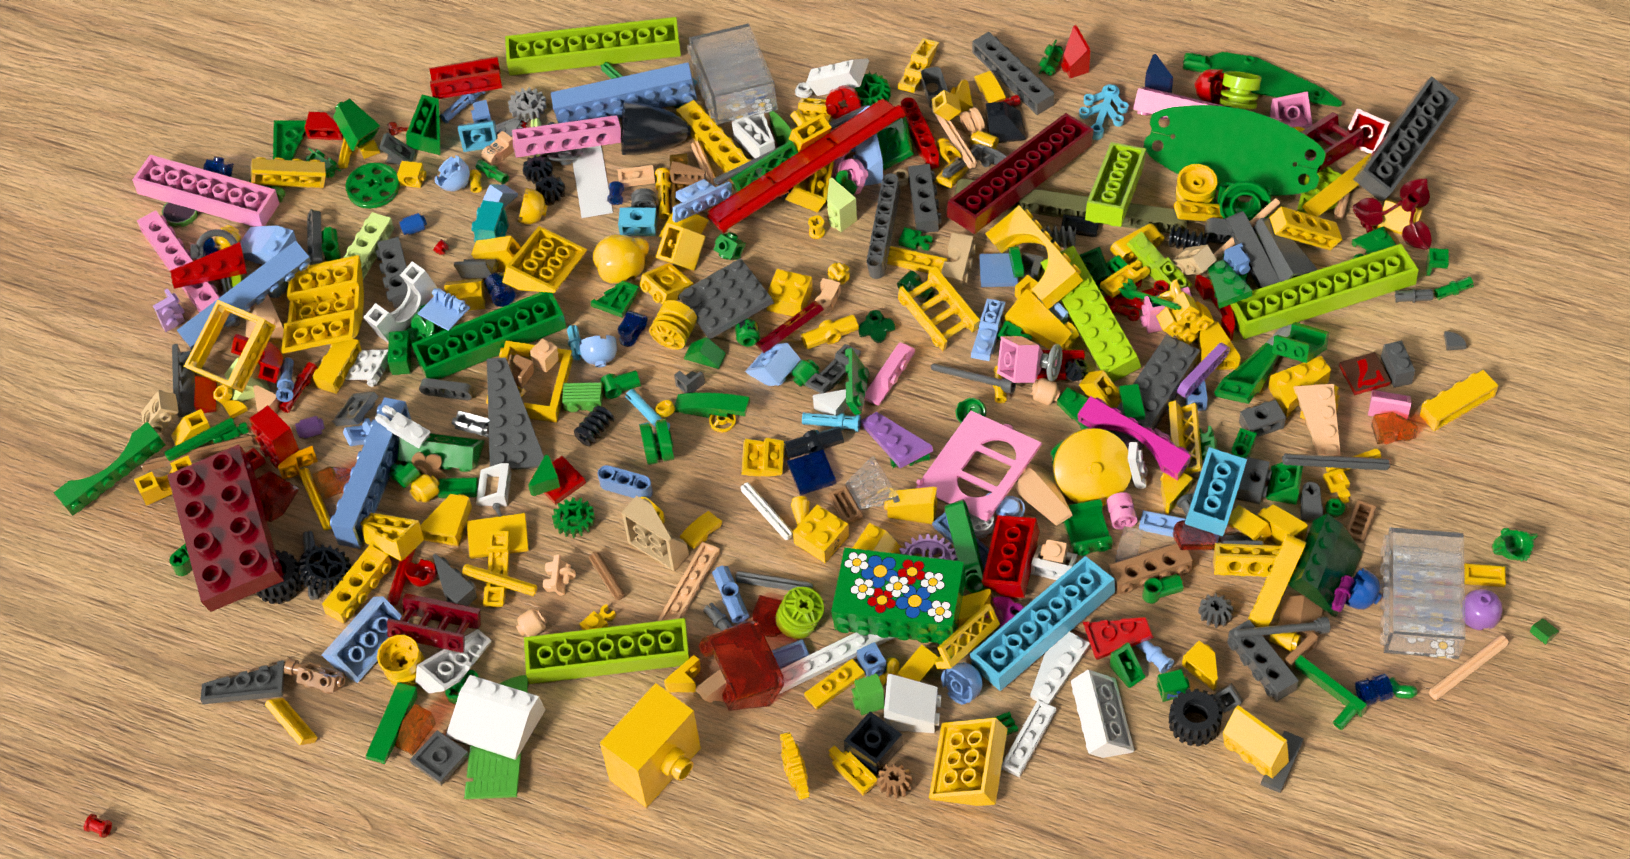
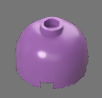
M1473 590L1464 597L1461 604L1460 612L1463 616L1462 619L1473 629H1492L1499 623L1502 616V602L1490 590Z

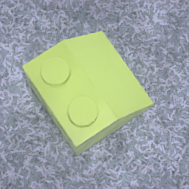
M830 178L827 197L828 222L831 227L842 232L857 221L856 198L836 180Z

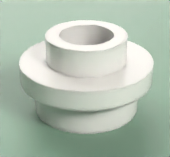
M806 82L799 83L795 89L796 96L800 98H807L813 93V90Z

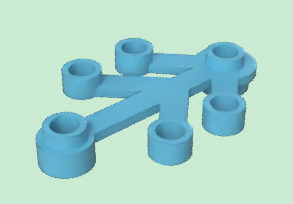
M1106 85L1102 88V92L1095 95L1086 94L1084 96L1083 102L1086 106H1091L1094 102L1104 99L1102 103L1093 107H1081L1079 109V117L1082 119H1086L1090 115L1099 112L1096 123L1091 126L1093 129V140H1100L1103 137L1104 129L1102 125L1107 113L1115 126L1120 127L1124 124V117L1117 114L1110 105L1111 101H1113L1118 107V112L1122 114L1128 112L1129 104L1119 98V88L1115 85Z

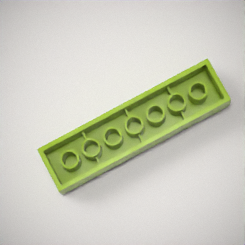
M1074 245L1061 251V254L1065 252L1071 259L1069 263L1071 266L1075 264L1081 271L1079 276L1083 281L1060 301L1068 311L1071 321L1099 370H1104L1111 381L1115 382L1142 368L1138 356ZM1048 259L1040 262L1044 272L1047 268Z
M685 618L524 637L525 667L529 684L677 667L684 664L690 658Z

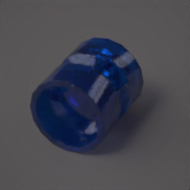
M502 272L493 273L484 281V286L497 307L509 305L516 297L513 287L502 282L504 277Z
M1385 673L1373 676L1371 680L1366 678L1355 682L1357 697L1366 703L1367 706L1376 704L1377 700L1383 702L1393 698V688Z

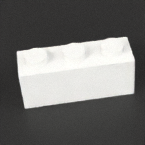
M868 58L854 59L811 69L806 83L817 96L828 94L832 89L842 85L852 88L860 87L869 60Z

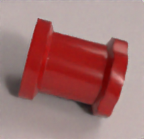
M90 814L84 823V831H92L99 834L102 838H106L112 829V821L97 818L95 814Z

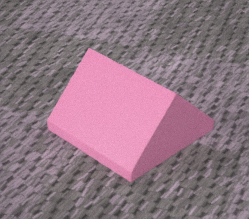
M1308 92L1272 98L1270 117L1282 119V123L1292 128L1297 126L1304 129L1312 125Z
M1372 390L1368 416L1407 422L1411 408V396Z

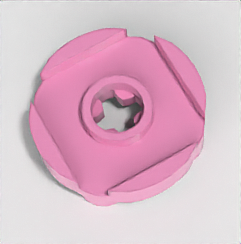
M858 159L841 161L837 168L836 176L839 171H848V179L854 181L857 186L855 194H860L865 180L868 178L867 169H864L863 164Z

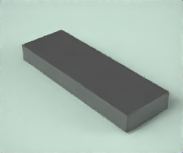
M1287 731L1283 732L1282 737L1287 740L1289 763L1273 779L1268 775H1264L1260 784L1278 793H1281L1304 738Z

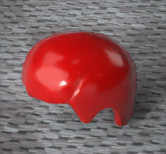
M420 559V562L417 564L410 562L405 568L406 577L417 587L429 585L436 579L438 574L436 565L432 561Z

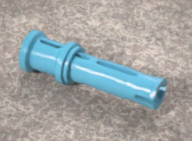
M806 412L802 414L803 425L839 426L841 430L854 429L856 432H859L861 426L860 415L846 416L844 413L826 415Z

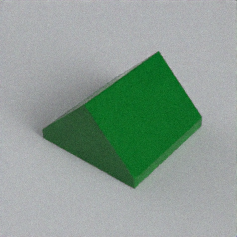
M1283 462L1271 466L1272 473L1268 483L1266 499L1296 505L1303 466L1284 465Z

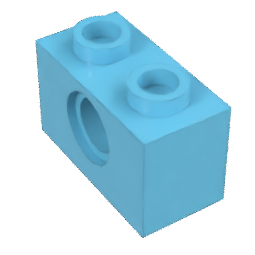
M620 208L618 220L619 233L627 236H656L658 220L656 208Z

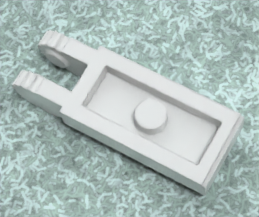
M386 405L383 406L382 411L392 420L390 421L381 414H377L375 417L376 421L386 427L388 431L417 448H420L430 435L429 430Z

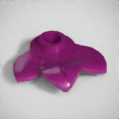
M1007 597L993 598L996 607L994 612L1000 623V628L1015 616L1013 613H1019L1024 608L1021 604L1014 603Z

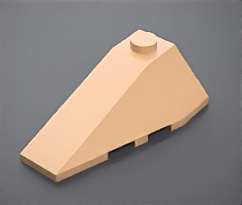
M266 295L265 300L258 305H253L248 313L261 317L276 326L269 339L270 343L275 344L283 339V326L269 295ZM246 320V337L250 338L256 326V323Z
M1029 463L1011 489L1056 526L1072 517V513L1053 475L1042 466Z

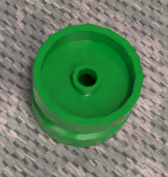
M666 419L656 420V433H653L649 422L639 424L647 465L658 463L657 451L661 452L664 462L674 460L673 441Z

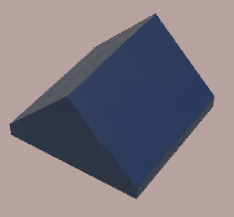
M1154 54L1146 71L1145 87L1172 93L1173 76L1157 54Z

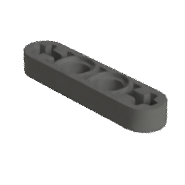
M312 209L307 216L308 256L311 260L310 265L322 263L321 212Z

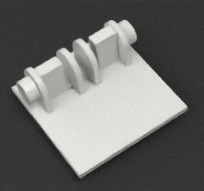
M361 350L345 379L367 380V385L370 387L377 385L380 379L379 376L383 375L388 365V350Z

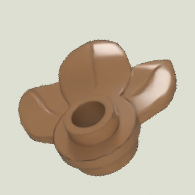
M420 451L413 455L412 463L419 471L420 476L427 474L430 477L434 476L438 481L439 478L447 476L439 469L442 463L440 456L431 454L425 457Z

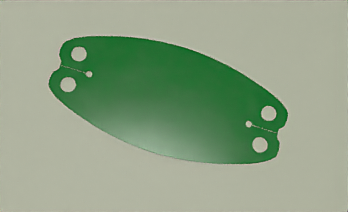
M1213 105L1171 107L1153 113L1150 118L1151 133L1145 138L1143 148H1146V153L1152 159L1176 174H1179L1184 167L1191 164H1201L1209 167L1217 176L1216 190H1219V184L1223 182L1234 184L1238 181H1252L1262 186L1271 187L1273 189L1272 196L1300 194L1315 189L1319 182L1317 169L1323 164L1326 155L1322 147L1310 137L1278 120L1244 109ZM1163 116L1170 119V124L1165 128L1159 125V119ZM1160 140L1163 142V149L1161 151L1153 150L1152 144L1154 141ZM1309 149L1316 152V158L1312 161L1305 158V152ZM1301 174H1307L1310 181L1306 185H1301L1298 182V177Z

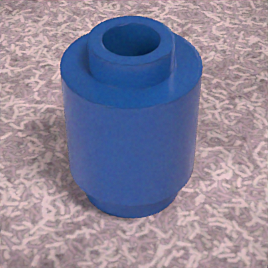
M419 213L402 218L399 225L403 235H412L425 230L424 226L427 225L424 215L420 216Z

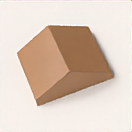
M1303 595L1284 596L1279 625L1314 622L1317 618L1322 617L1323 609ZM1314 630L1297 632L1302 638H1307L1313 632L1319 639V633Z

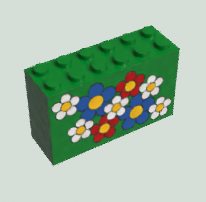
M844 547L831 610L835 630L841 633L857 632L864 636L871 634L881 638L895 637L903 641L911 639L921 643L934 642L941 645L958 627L966 582L964 562Z

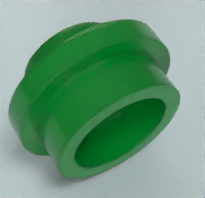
M1333 498L1326 502L1325 510L1327 514L1337 518L1345 512V504L1341 500Z

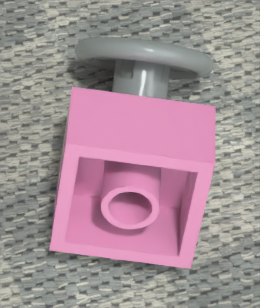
M1001 336L997 374L1014 383H1035L1041 368L1047 369L1048 380H1056L1062 363V348L1060 344L1053 345L1050 353L1047 354L1042 352L1038 344L1022 336Z

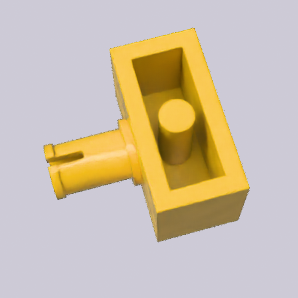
M798 109L797 113L794 111L790 115L798 127L792 130L789 140L794 143L799 153L830 133L832 127L822 114L807 121L801 110Z

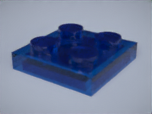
M824 450L787 461L800 496L836 484V478Z

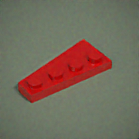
M241 242L170 270L174 289L246 274Z

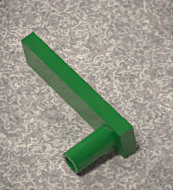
M1301 655L1295 660V668L1346 706L1332 722L1336 728L1343 730L1356 714L1362 717L1366 713L1367 704Z

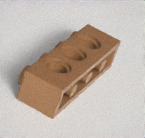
M1180 542L1111 564L1108 568V574L1115 580L1116 594H1127L1134 589L1144 588L1146 580L1150 578L1161 579L1175 574L1180 576L1187 574L1192 569L1193 560L1184 542Z

